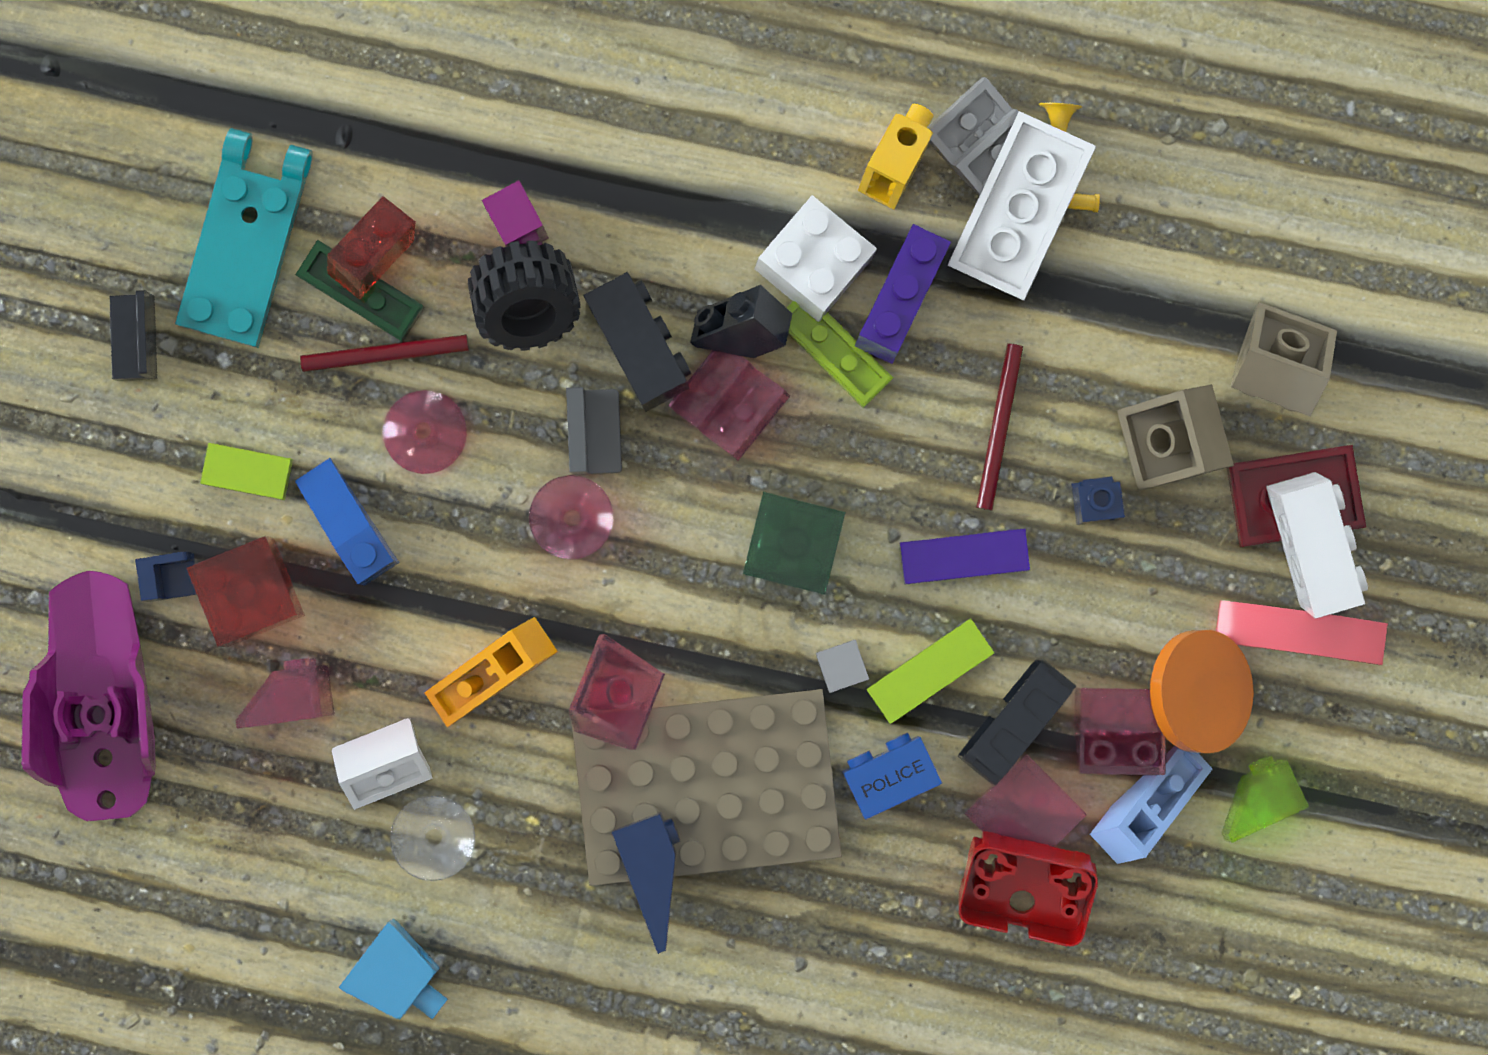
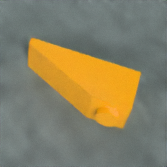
M533 617L508 631L432 686L424 694L445 725L449 727L531 672L558 651L537 619Z

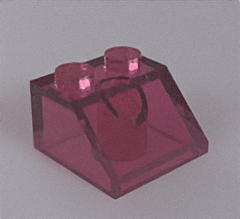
M316 658L283 661L284 670L272 671L235 720L236 728L256 727L335 715L328 665H316Z

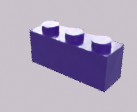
M915 224L912 225L858 336L855 347L893 364L949 248L950 241Z

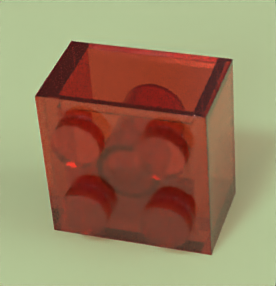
M261 537L187 567L190 579L218 647L232 646L305 616L275 539L272 537Z

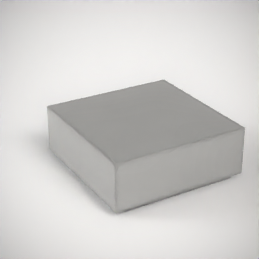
M856 639L815 653L829 693L869 680Z

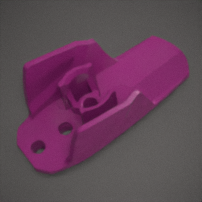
M85 571L62 581L49 591L48 653L38 665L30 670L29 681L22 693L23 770L38 782L47 786L57 787L66 809L85 821L132 817L147 804L152 776L155 775L156 769L151 705L129 585L119 578L97 571ZM106 749L112 753V761L108 766L102 765L99 761L100 753ZM107 790L111 791L116 798V802L111 808L106 807L102 802V798Z

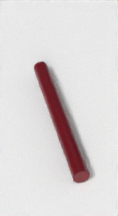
M465 334L301 355L300 362L302 371L307 372L469 351L468 336Z
M1007 343L976 505V508L993 511L1023 352V346Z

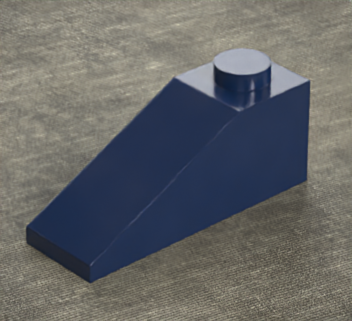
M662 812L615 829L612 832L658 954L666 951L676 860L674 844L681 842L673 819L664 820Z

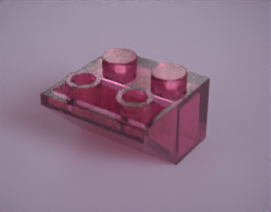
M1075 688L1074 731L1080 774L1165 775L1166 737L1155 720L1151 706L1150 689Z

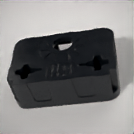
M1043 658L1036 659L1003 698L1008 704L995 720L991 716L985 720L958 754V757L990 784L996 786L1072 694L1076 685Z

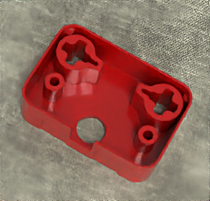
M983 831L981 838L974 836L971 841L968 861L959 889L960 918L969 925L1008 933V923L1027 927L1028 937L1031 939L1067 947L1076 946L1085 936L1098 887L1096 863H1091V856L1083 852L1069 851L1025 839L1020 840L994 832ZM990 854L997 855L992 864L985 863L984 860H987ZM1073 873L1081 874V876L1075 879V882L1067 880L1072 878ZM1017 891H1027L1033 895L1034 904L1026 911L1015 910L1010 904L1011 896Z

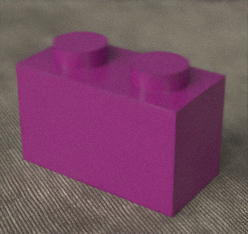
M519 180L481 200L506 247L510 246L509 243L519 241V244H526L528 240L537 241V245H542L543 241L549 239Z

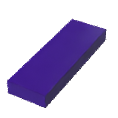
M1025 528L899 543L904 585L1030 570Z

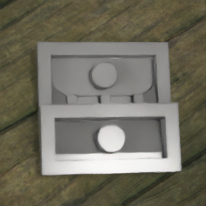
M982 77L928 126V129L933 132L929 143L980 196L1019 111L1010 107L987 77Z

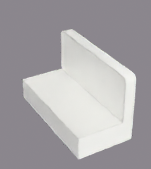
M408 718L332 749L339 784L354 810L432 779L430 767L418 746L413 725Z

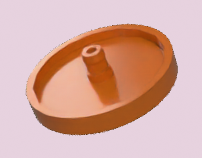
M1190 630L1178 634L1161 650L1154 664L1151 676V706L1160 730L1173 745L1190 753H1216L1228 748L1240 737L1250 718L1254 695L1251 670L1243 652L1232 639L1218 631Z

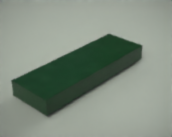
M318 239L295 274L303 281L401 342H404L425 308L422 304Z

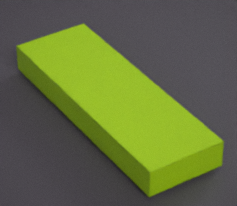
M794 301L786 307L793 313L788 334L862 408L893 380V377L868 352L855 347L856 340L828 312L818 322Z
M970 618L866 690L889 724H891L993 655L994 651Z

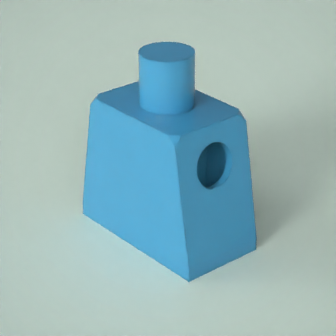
M395 919L390 920L339 986L344 992L399 1020L412 1005L433 1020L448 1000L428 984L440 969L439 966Z

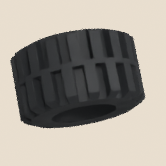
M528 240L526 244H519V241L509 243L510 246L504 248L499 246L492 249L493 253L491 255L484 254L479 259L480 265L472 267L470 271L471 277L468 278V289L476 328H478L479 334L483 339L488 338L489 343L494 346L503 345L505 350L512 351L515 348H520L521 351H527L532 347L538 346V348L548 346L547 343L551 341L557 342L563 338V333L570 332L574 328L573 322L579 319L581 305L570 260L566 259L564 252L560 249L554 250L553 245L548 243L537 245V241Z

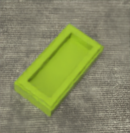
M208 443L200 484L285 500L293 459Z

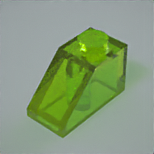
M1268 756L1249 765L1251 772L1240 778L1221 832L1225 841L1233 843L1309 807L1287 760L1278 759L1274 761L1272 756Z

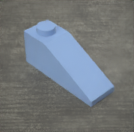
M1174 746L1109 808L1090 835L1117 864L1146 858L1211 772V766L1199 753L1186 752Z

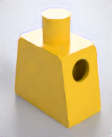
M912 104L906 116L895 114L866 167L858 188L859 192L895 210L933 135V132L928 129L934 117L929 109L919 104Z

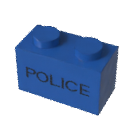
M905 733L886 742L888 750L873 757L869 750L847 761L850 768L842 773L865 820L942 784L921 737L917 736L911 739L909 733Z

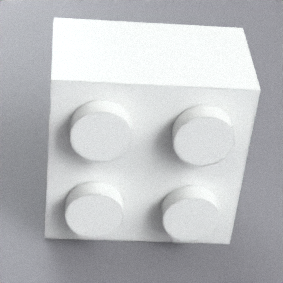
M812 195L759 256L755 270L788 298L798 303L811 317L820 322L823 316L870 263L877 248Z

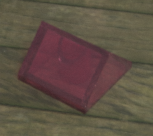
M605 634L599 635L569 708L574 732L629 750H636L665 674Z

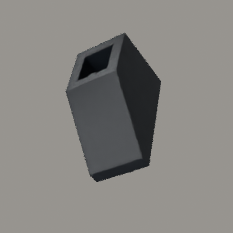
M758 285L698 310L694 320L695 324L690 343L696 348L756 358L786 346L793 313L762 285Z

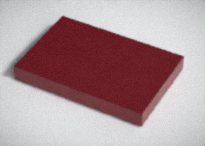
M1353 445L1233 463L1234 466L1227 468L1240 547L1282 541L1266 486L1313 472L1331 480L1332 485H1339L1345 503V509L1339 510L1343 525H1349L1351 530L1366 528Z

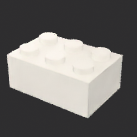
M1313 472L1266 486L1300 607L1316 619L1364 605L1365 601L1362 592L1368 590L1367 581L1361 566L1355 567L1351 551L1357 549L1351 527L1349 525L1344 526L1339 510L1345 509V503L1339 485H1332L1331 480Z

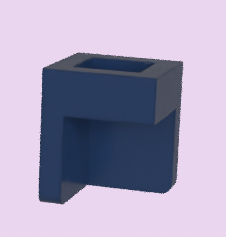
M185 551L135 559L141 601L154 602L193 596L199 593L194 553Z

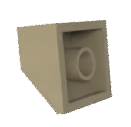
M1258 302L1236 360L1231 388L1237 389L1248 396L1258 397L1280 405L1288 411H1296L1311 416L1330 380L1337 330Z
M1212 384L1180 390L1117 410L1138 491L1234 466Z

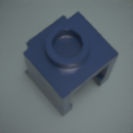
M1112 476L1086 479L1079 483L1071 484L1077 525L1109 519L1114 521L1125 517L1120 482H1114Z

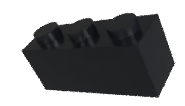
M626 272L583 295L645 412L690 389L685 377L692 373L681 352L673 355L666 341L672 338L661 315L653 319L646 305L653 301L641 279L633 282L629 273Z

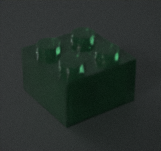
M763 492L743 576L824 596L846 512Z

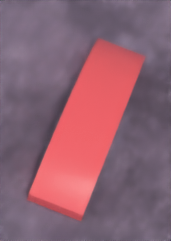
M1221 600L1216 631L1225 634L1239 646L1383 665L1388 624L1337 615H1326L1315 619L1308 612L1302 610Z

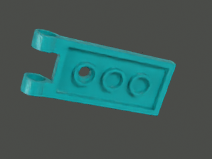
M230 128L223 143L222 161L175 325L259 348L306 179L311 168L313 151L290 145L283 162L282 179L278 180L245 170L252 148L253 135L252 133ZM247 208H255L258 212V217L253 223H246L243 220V212Z

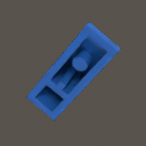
M331 458L295 480L328 539L357 584L365 586L400 563Z

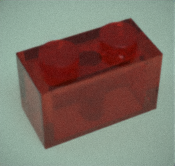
M382 196L328 254L327 274L358 299H361L414 242L416 221Z

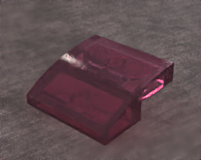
M711 351L687 381L690 389L675 396L668 406L717 446L739 461L790 395L786 390L758 371L742 356Z
M1024 754L996 786L992 784L964 812L982 832H994L1002 836L1047 844L1051 847L1057 845L1087 815L1028 754Z

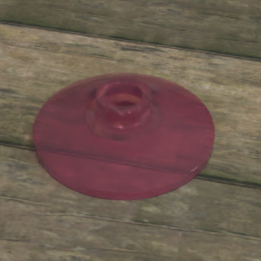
M428 390L409 393L396 401L387 413L383 425V439L389 455L404 469L419 474L436 473L452 465L462 453L467 438L466 422L460 408L447 396ZM427 423L431 428L430 435L424 439L418 438L416 435L417 426Z
M576 475L561 476L546 483L533 498L529 511L530 529L537 543L551 555L571 560L584 558L599 550L608 539L613 526L612 505L604 490L592 480ZM575 510L579 513L580 521L577 525L568 526L565 523L564 517L568 511Z

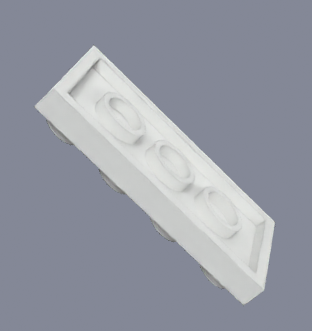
M1019 111L948 266L1019 299L1025 300L1096 146Z

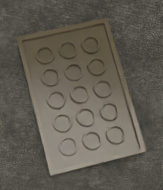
M823 689L571 717L589 886L630 881L612 832L615 829L662 812L664 820L673 819L681 841L674 844L676 849L674 876L842 857Z

